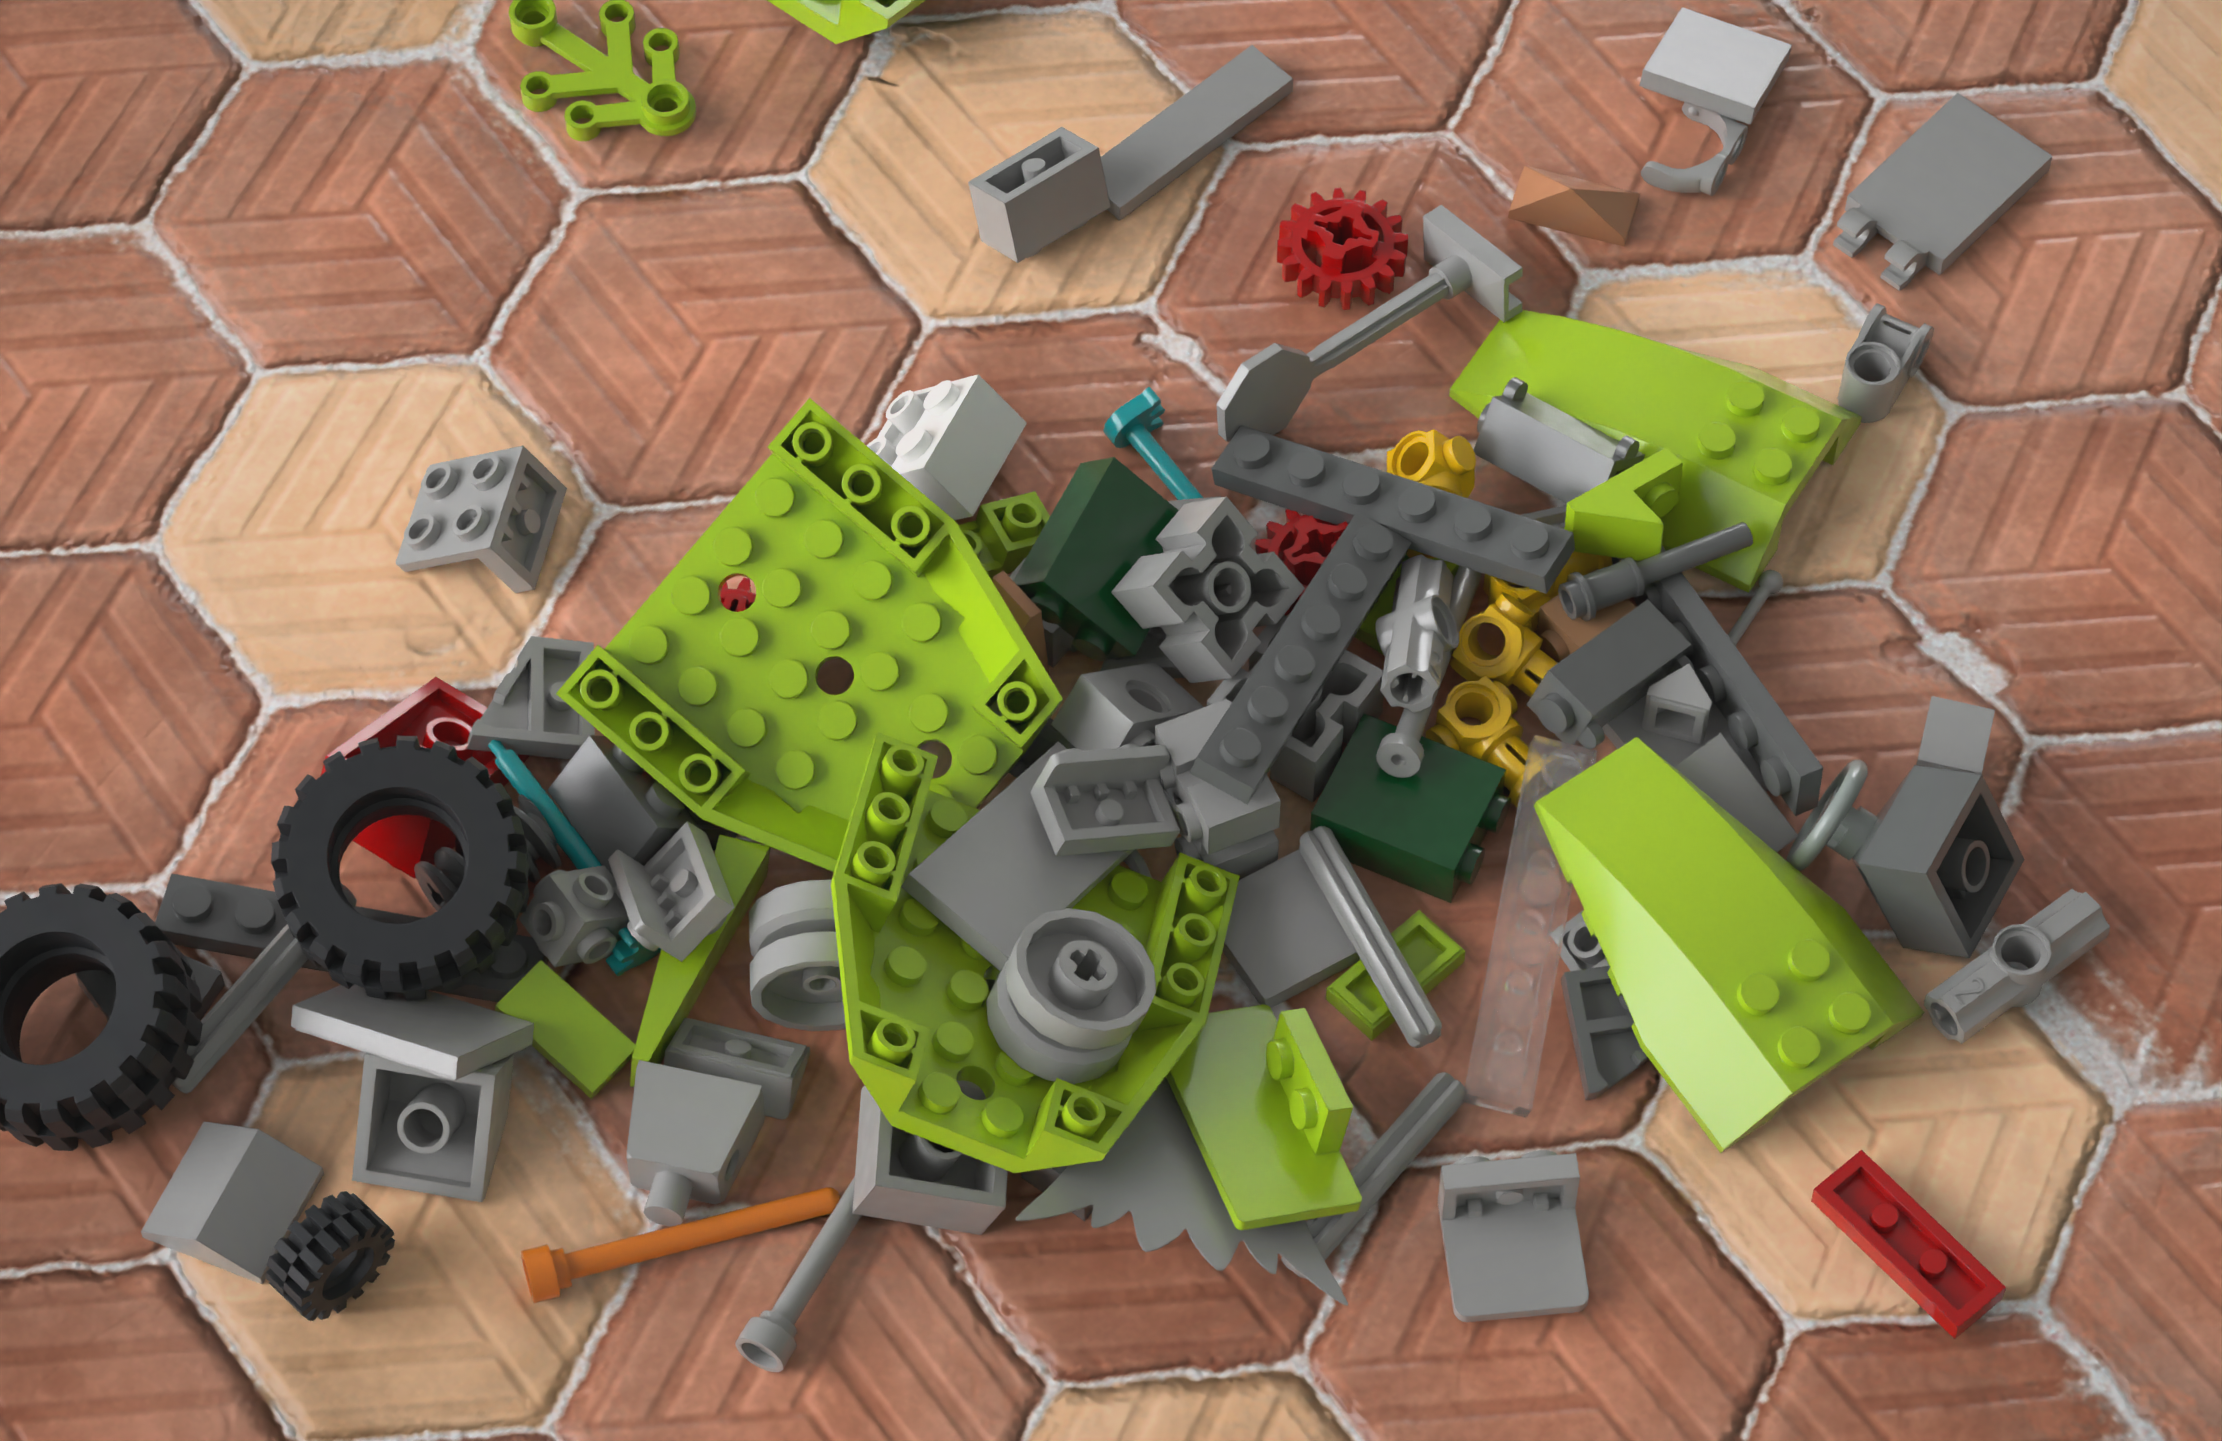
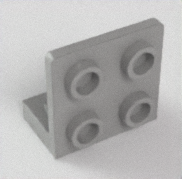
M524 446L431 464L422 479L418 497L404 532L396 565L404 572L478 558L513 592L519 593L535 590L567 488Z

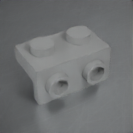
M1127 744L1115 749L1089 751L1072 748L1053 754L1034 784L1030 794L1055 855L1065 856L1172 846L1180 829L1158 779L1160 770L1164 769L1170 760L1166 746L1140 747L1136 744Z
M688 821L644 866L620 850H616L608 859L616 881L614 891L624 903L630 920L627 923L628 930L642 946L651 951L661 948L682 962L707 935L713 934L723 925L727 915L735 908L707 834Z

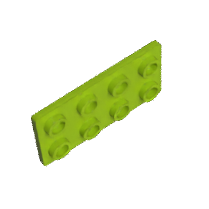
M1265 1004L1208 1013L1206 1024L1166 1078L1234 1226L1238 1230H1249L1358 1211L1362 1202V1196L1340 1152L1353 1105L1306 1009L1299 1008L1281 1011L1278 1022L1271 1007Z

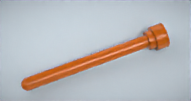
M825 1187L566 1254L563 1248L550 1250L548 1244L522 1250L521 1258L533 1303L560 1297V1290L572 1287L571 1280L831 1214L841 1199V1195L836 1189Z

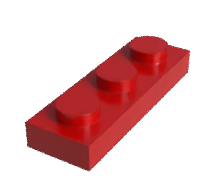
M1860 1150L1814 1188L1811 1202L1954 1339L2003 1299L2006 1287L1863 1150Z

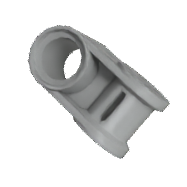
M1878 303L1875 304L1869 312L1857 340L1847 354L1837 397L1838 405L1862 416V423H1873L1884 419L1890 413L1891 408L1909 378H1912L1919 369L1931 343L1934 328L1925 323L1918 328L1888 315L1885 306Z

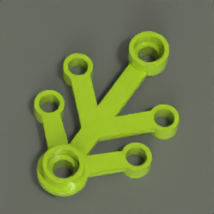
M514 0L509 7L511 30L518 40L531 47L546 45L585 71L550 75L543 71H535L527 74L520 84L522 101L527 109L534 112H544L551 109L556 104L558 98L619 93L629 100L628 102L595 105L585 100L570 104L565 110L564 117L566 131L572 139L589 141L596 138L604 127L641 124L648 132L654 135L673 136L685 131L694 122L696 117L695 100L692 94L681 83L676 81L674 64L679 59L680 51L678 37L672 30L656 28L649 31L643 39L645 60L652 66V83H647L633 73L630 35L634 32L636 23L634 9L629 2L625 0H610L604 3L599 10L601 31L607 37L608 56L558 24L556 7L553 0ZM614 17L625 18L623 21L620 22L610 21V19ZM662 45L670 47L664 51L654 50L655 47ZM536 89H545V90H547V91L544 92L543 94H533V93H531L532 91H534V90H536ZM581 118L591 119V121L584 124L575 122Z

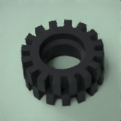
M347 1191L340 1192L337 1198L333 1195L323 1198L321 1208L312 1205L305 1211L307 1218L301 1223L295 1220L287 1228L291 1234L288 1238H280L274 1248L279 1253L269 1256L266 1264L270 1268L265 1272L269 1284L303 1317L310 1321H314L317 1317L320 1320L329 1318L332 1309L339 1313L347 1308V1300L351 1296L355 1300L364 1293L361 1289L367 1281L373 1283L380 1275L376 1271L377 1267L387 1264L390 1258L387 1251L394 1248L393 1230L354 1193L350 1195Z

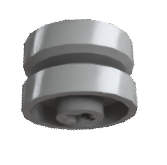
M832 880L800 881L777 887L758 898L749 911V942L751 955L754 957L750 963L752 1007L766 1020L787 1028L807 1031L846 1029L831 891Z
M1072 908L1043 913L1025 926L1009 959L1005 962L995 980L986 1001L988 1025L999 1047L1017 1065L1045 1080L1055 1081L1056 1078H1059L1066 1082L1077 1084L1098 1079L1118 1063L1128 1046L1132 1034L1138 1029L1149 1010L1156 993L1154 966L1143 945L1121 924L1096 912Z

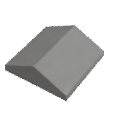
M203 1122L141 1230L142 1237L263 1284L266 1279L265 1272L270 1269L266 1265L269 1256L279 1253L274 1246L280 1238H288L291 1234L287 1228L300 1218L324 1174L323 1168L259 1129Z

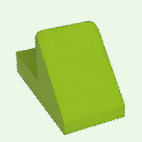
M1666 447L1567 502L1565 530L1573 532L1574 552L1623 559L1630 557L1637 561H1642L1661 553L1664 525L1660 518L1665 516L1679 503L1683 462Z

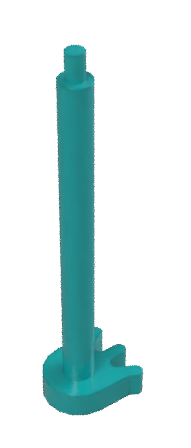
M1151 387L1146 388L1141 394L1121 406L1108 418L1103 432L1116 448H1124L1131 444L1177 500L1204 498L1150 434V432L1164 424L1159 416L1165 412V409L1160 404L1161 399Z
M492 740L488 747L497 757L495 764L519 795L523 794L539 809L551 828L558 845L579 870L602 866L588 845L513 749L507 750L500 741ZM624 927L618 932L622 940L616 942L612 950L613 954L606 959V962L614 973L620 976L624 972L657 956L661 952V948H658L656 951L645 948L632 936L628 927Z

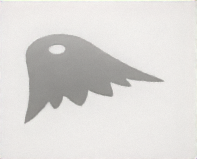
M1166 1077L1102 1161L1068 1165L1061 1175L1016 1217L1017 1221L1044 1219L1077 1211L1092 1205L1091 1226L1099 1228L1119 1220L1127 1212H1131L1136 1236L1143 1251L1151 1252L1164 1247L1175 1240L1186 1229L1190 1239L1202 1256L1219 1271H1223L1228 1266L1239 1242L1244 1241L1252 1256L1269 1273L1276 1274L1278 1254H1280L1292 1267L1320 1290L1336 1301L1348 1306L1340 1286L1326 1265L1314 1241L1306 1220L1249 1230H1238L1234 1226Z

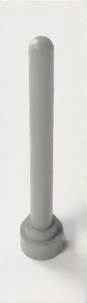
M855 1176L772 1310H765L759 1317L750 1318L736 1340L737 1350L755 1366L770 1372H781L796 1349L797 1345L794 1337L797 1334V1329L794 1324L862 1216L852 1214Z

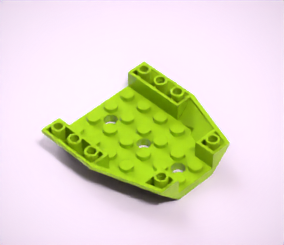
M809 398L768 445L769 450L772 452L770 457L604 649L597 645L557 691L556 695L702 820L834 872L872 743L877 732L917 748L928 742L945 744L952 755L951 766L941 777L932 778L929 790L978 809L1025 754L1061 704L1063 698L958 523ZM735 576H744L751 579L756 587L755 601L748 609L740 612L726 609L720 597L724 583ZM843 659L850 663L853 668V683L842 694H827L822 691L818 684L819 669L828 660Z
M877 732L872 743L831 881L850 1064L891 1126L1012 1173L1102 1161L1206 1024L1240 876L1180 852L1162 882L1118 865L1072 908L1096 912L1121 924L1143 945L1154 966L1156 993L1147 1014L1138 1029L1132 1034L1128 1046L1118 1063L1098 1079L1072 1084L1056 1078L1055 1081L1045 1080L1017 1065L999 1047L988 1025L986 1001L991 991L985 980H996L1000 970L902 888L908 874L980 810L929 790L938 759L937 755ZM964 1080L976 1084L983 1091L986 1099L975 1100L966 1096L961 1091L957 1081Z

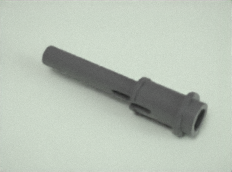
M1741 522L1639 562H1635L1629 557L1622 559L1619 563L1583 576L1579 572L1570 573L1567 576V582L1560 584L1558 587L1560 602L1570 619L1575 620L1581 617L1584 621H1590L1595 618L1596 611L1631 597L1643 595L1645 585L1751 546L1753 544L1751 531L1744 522Z

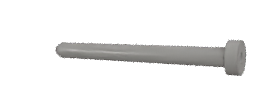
M1460 565L1453 580L1450 610L1457 623L1458 631H1460L1465 622L1482 577L1481 572ZM1454 649L1444 652L1440 685ZM1439 688L1434 693V701L1436 699ZM1433 705L1414 713L1404 708L1395 733L1388 734L1382 739L1376 759L1378 765L1386 773L1395 777L1406 778L1415 775L1419 771L1424 758V749L1419 741Z

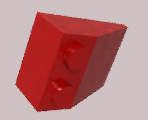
M434 677L325 757L327 759L340 751L346 760L361 753L359 742L378 738L380 748L396 746L397 736H417L420 747L432 749L436 740L454 746L458 758L466 761L474 757L488 768L489 777L495 784L501 783L504 787L509 782L495 764L497 757L493 752L468 749V739L472 726L477 719H481L487 707L438 677ZM516 754L523 763L530 756ZM323 765V769H322L321 775L326 772V769H325V766H324V765ZM397 815L371 824L352 841L388 862L392 867L401 870L415 879V865L420 861L429 862L434 865V853L441 847L453 849L456 836L448 827L436 820L419 815Z

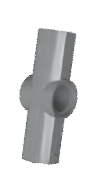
M1422 554L1402 562L1401 575L1396 579L1392 612L1377 618L1376 621L1377 639L1385 656L1380 691L1391 707H1404L1413 713L1433 705L1434 693L1440 686L1444 652L1458 647L1459 644L1457 623L1450 610L1454 576L1443 560L1428 559Z
M2070 889L2024 924H2014L2001 929L1994 937L1991 948L1926 995L1924 1006L1932 1018L1933 1025L1948 1040L1954 1039L1963 1044L2010 1008L2023 1007L2032 1003L2040 995L2044 983L2107 938L2110 925L2104 918L2101 906L2086 891L2080 893ZM2006 962L2022 963L2028 970L2012 968Z

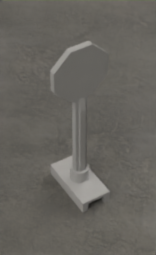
M1443 205L1438 206L1423 216L1424 260L1433 266L1429 270V276L1319 344L1307 354L1299 349L1273 343L1243 362L1216 404L1218 435L1225 441L1230 442L1241 425L1275 435L1287 427L1310 390L1311 382L1314 378L1334 368L1442 298L1450 300L1465 291L1505 323L1522 312V302L1509 292V285L1523 276V268Z

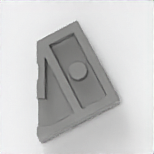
M531 636L518 655L511 673L506 674L496 689L493 700L481 719H477L472 726L468 739V749L491 751L488 744L492 740H498L507 750L513 749L516 754L572 759L588 736L595 735L594 726L557 696L556 693L594 650V643Z

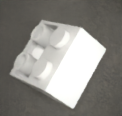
M978 374L952 382L946 380L937 386L914 392L909 390L900 394L886 411V418L888 420L878 437L870 442L867 447L952 519L959 520L974 515L1027 422Z

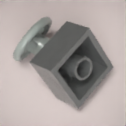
M1862 760L1851 761L1830 784L1818 801V807L1812 810L1789 851L1787 861L1798 871L1804 870L1818 856L1825 845L1848 860L1852 858L1903 948L1970 958L2025 860L1983 775L1914 765L1878 815L1875 816L1862 806L1858 809L1852 807L1867 778L1868 767Z

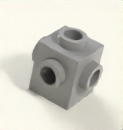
M605 865L567 872L557 870L545 876L535 886L533 891L534 897L519 920L535 940L539 950L549 959L554 967L579 962L586 964L595 963L602 958L611 956L616 942L622 940L618 932L622 928L627 927V923L630 920L624 903L614 891V886L616 885L615 878Z

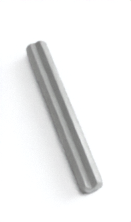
M1319 826L1313 831L1305 832L1300 837L1299 851L1407 1042L1412 1047L1421 1048L1428 1043L1436 1041L1441 1036L1442 1023L1333 832L1325 826Z
M341 883L345 897L354 908L357 902L354 894ZM288 924L285 925L201 1020L203 1026L200 1043L197 1046L189 1045L187 1049V1054L194 1060L190 1072L185 1080L176 1077L172 1083L179 1091L187 1094L198 1085L308 960L297 939L293 938Z
M1446 1072L1436 1074L1350 1171L1362 1196V1202L1358 1211L1308 1219L1306 1221L1324 1261L1464 1103L1466 1089L1460 1081L1454 1079ZM1283 1257L1281 1258V1261L1289 1270H1292L1299 1277L1305 1278Z

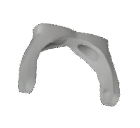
M1684 102L1682 106L1683 113L1689 119L1713 129L1723 144L1722 151L1710 160L1686 169L1671 168L1658 162L1649 161L1641 170V176L1648 184L1664 190L1680 193L1703 192L1713 196L1725 177L1728 164L1732 165L1741 153L1747 138L1748 126L1732 118Z

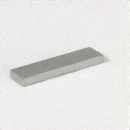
M1253 45L1248 47L1101 156L1111 206L1107 210L1118 220L1123 219L1293 92V78Z

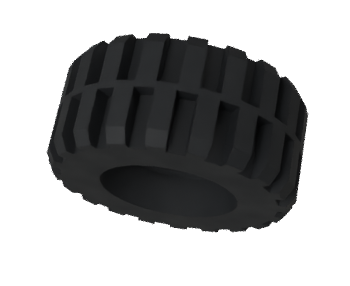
M397 736L396 746L380 748L378 738L359 742L360 754L345 760L343 754L338 751L325 759L323 763L326 772L317 780L307 774L295 788L298 801L294 807L284 806L277 823L281 833L280 839L272 843L271 864L275 871L273 885L277 901L293 938L297 939L305 956L316 968L322 966L328 970L331 979L347 989L356 984L365 988L367 996L387 1000L389 992H404L407 1001L426 999L425 990L442 985L445 993L451 992L464 986L462 976L475 969L481 975L495 963L493 953L500 945L507 947L510 945L518 931L516 923L519 913L526 912L530 894L528 875H531L529 853L520 816L516 815L512 799L501 783L495 784L490 779L488 768L474 757L466 761L458 758L454 746L436 740L432 749L420 747L417 736ZM419 815L436 820L453 832L464 853V877L453 898L432 915L409 923H383L369 919L357 912L342 891L339 871L342 856L352 840L366 827L391 816Z
M62 883L40 887L39 897L31 899L25 892H21L6 899L4 902L7 909L0 913V1129L3 1132L9 1131L17 1140L37 1147L45 1142L53 1150L58 1151L75 1150L78 1147L79 1139H83L91 1148L109 1144L113 1141L112 1132L120 1128L131 1134L146 1124L142 1115L156 1105L162 1111L175 1095L169 1090V1087L176 1077L185 1080L194 1063V1060L187 1054V1049L189 1045L197 1046L200 1043L203 1024L193 1014L201 1009L202 1000L199 987L191 979L193 972L185 956L146 913H142L132 901L118 893L106 895L98 886L80 883L74 886L72 894ZM102 970L114 973L116 998L113 1011L105 1028L87 1048L73 1057L57 1063L34 1065L22 1062L20 1054L22 1025L30 1007L42 992L56 981L77 972Z

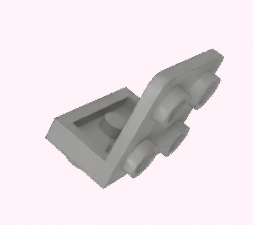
M1538 1150L1529 1152L1516 1159L1490 1161L1485 1157L1472 1156L1460 1159L1454 1164L1441 1165L1438 1209L1453 1311L1460 1321L1476 1322L1580 1312L1586 1308L1589 1290L1575 1210L1580 1180L1576 1153L1557 1155L1553 1151Z

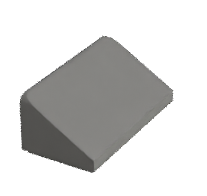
M684 1018L665 1050L664 1065L762 1085L765 1116L786 1119L792 1110L810 1056V1047Z

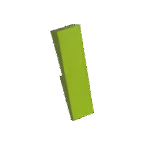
M719 835L714 855L735 908L727 915L723 925L713 934L707 935L682 962L661 949L632 1056L631 1087L635 1085L636 1068L639 1060L661 1064L666 1048L684 1018H687L767 877L770 855L769 846Z

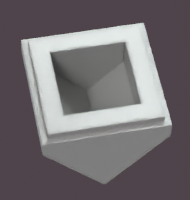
M1690 663L1649 686L1641 729L1697 744H1704L1712 701Z

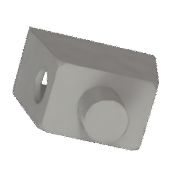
M639 1060L636 1068L627 1144V1164L631 1184L639 1189L650 1191L644 1208V1214L648 1219L661 1225L675 1226L682 1224L689 1199L711 1204H718L725 1200L765 1120L762 1085Z

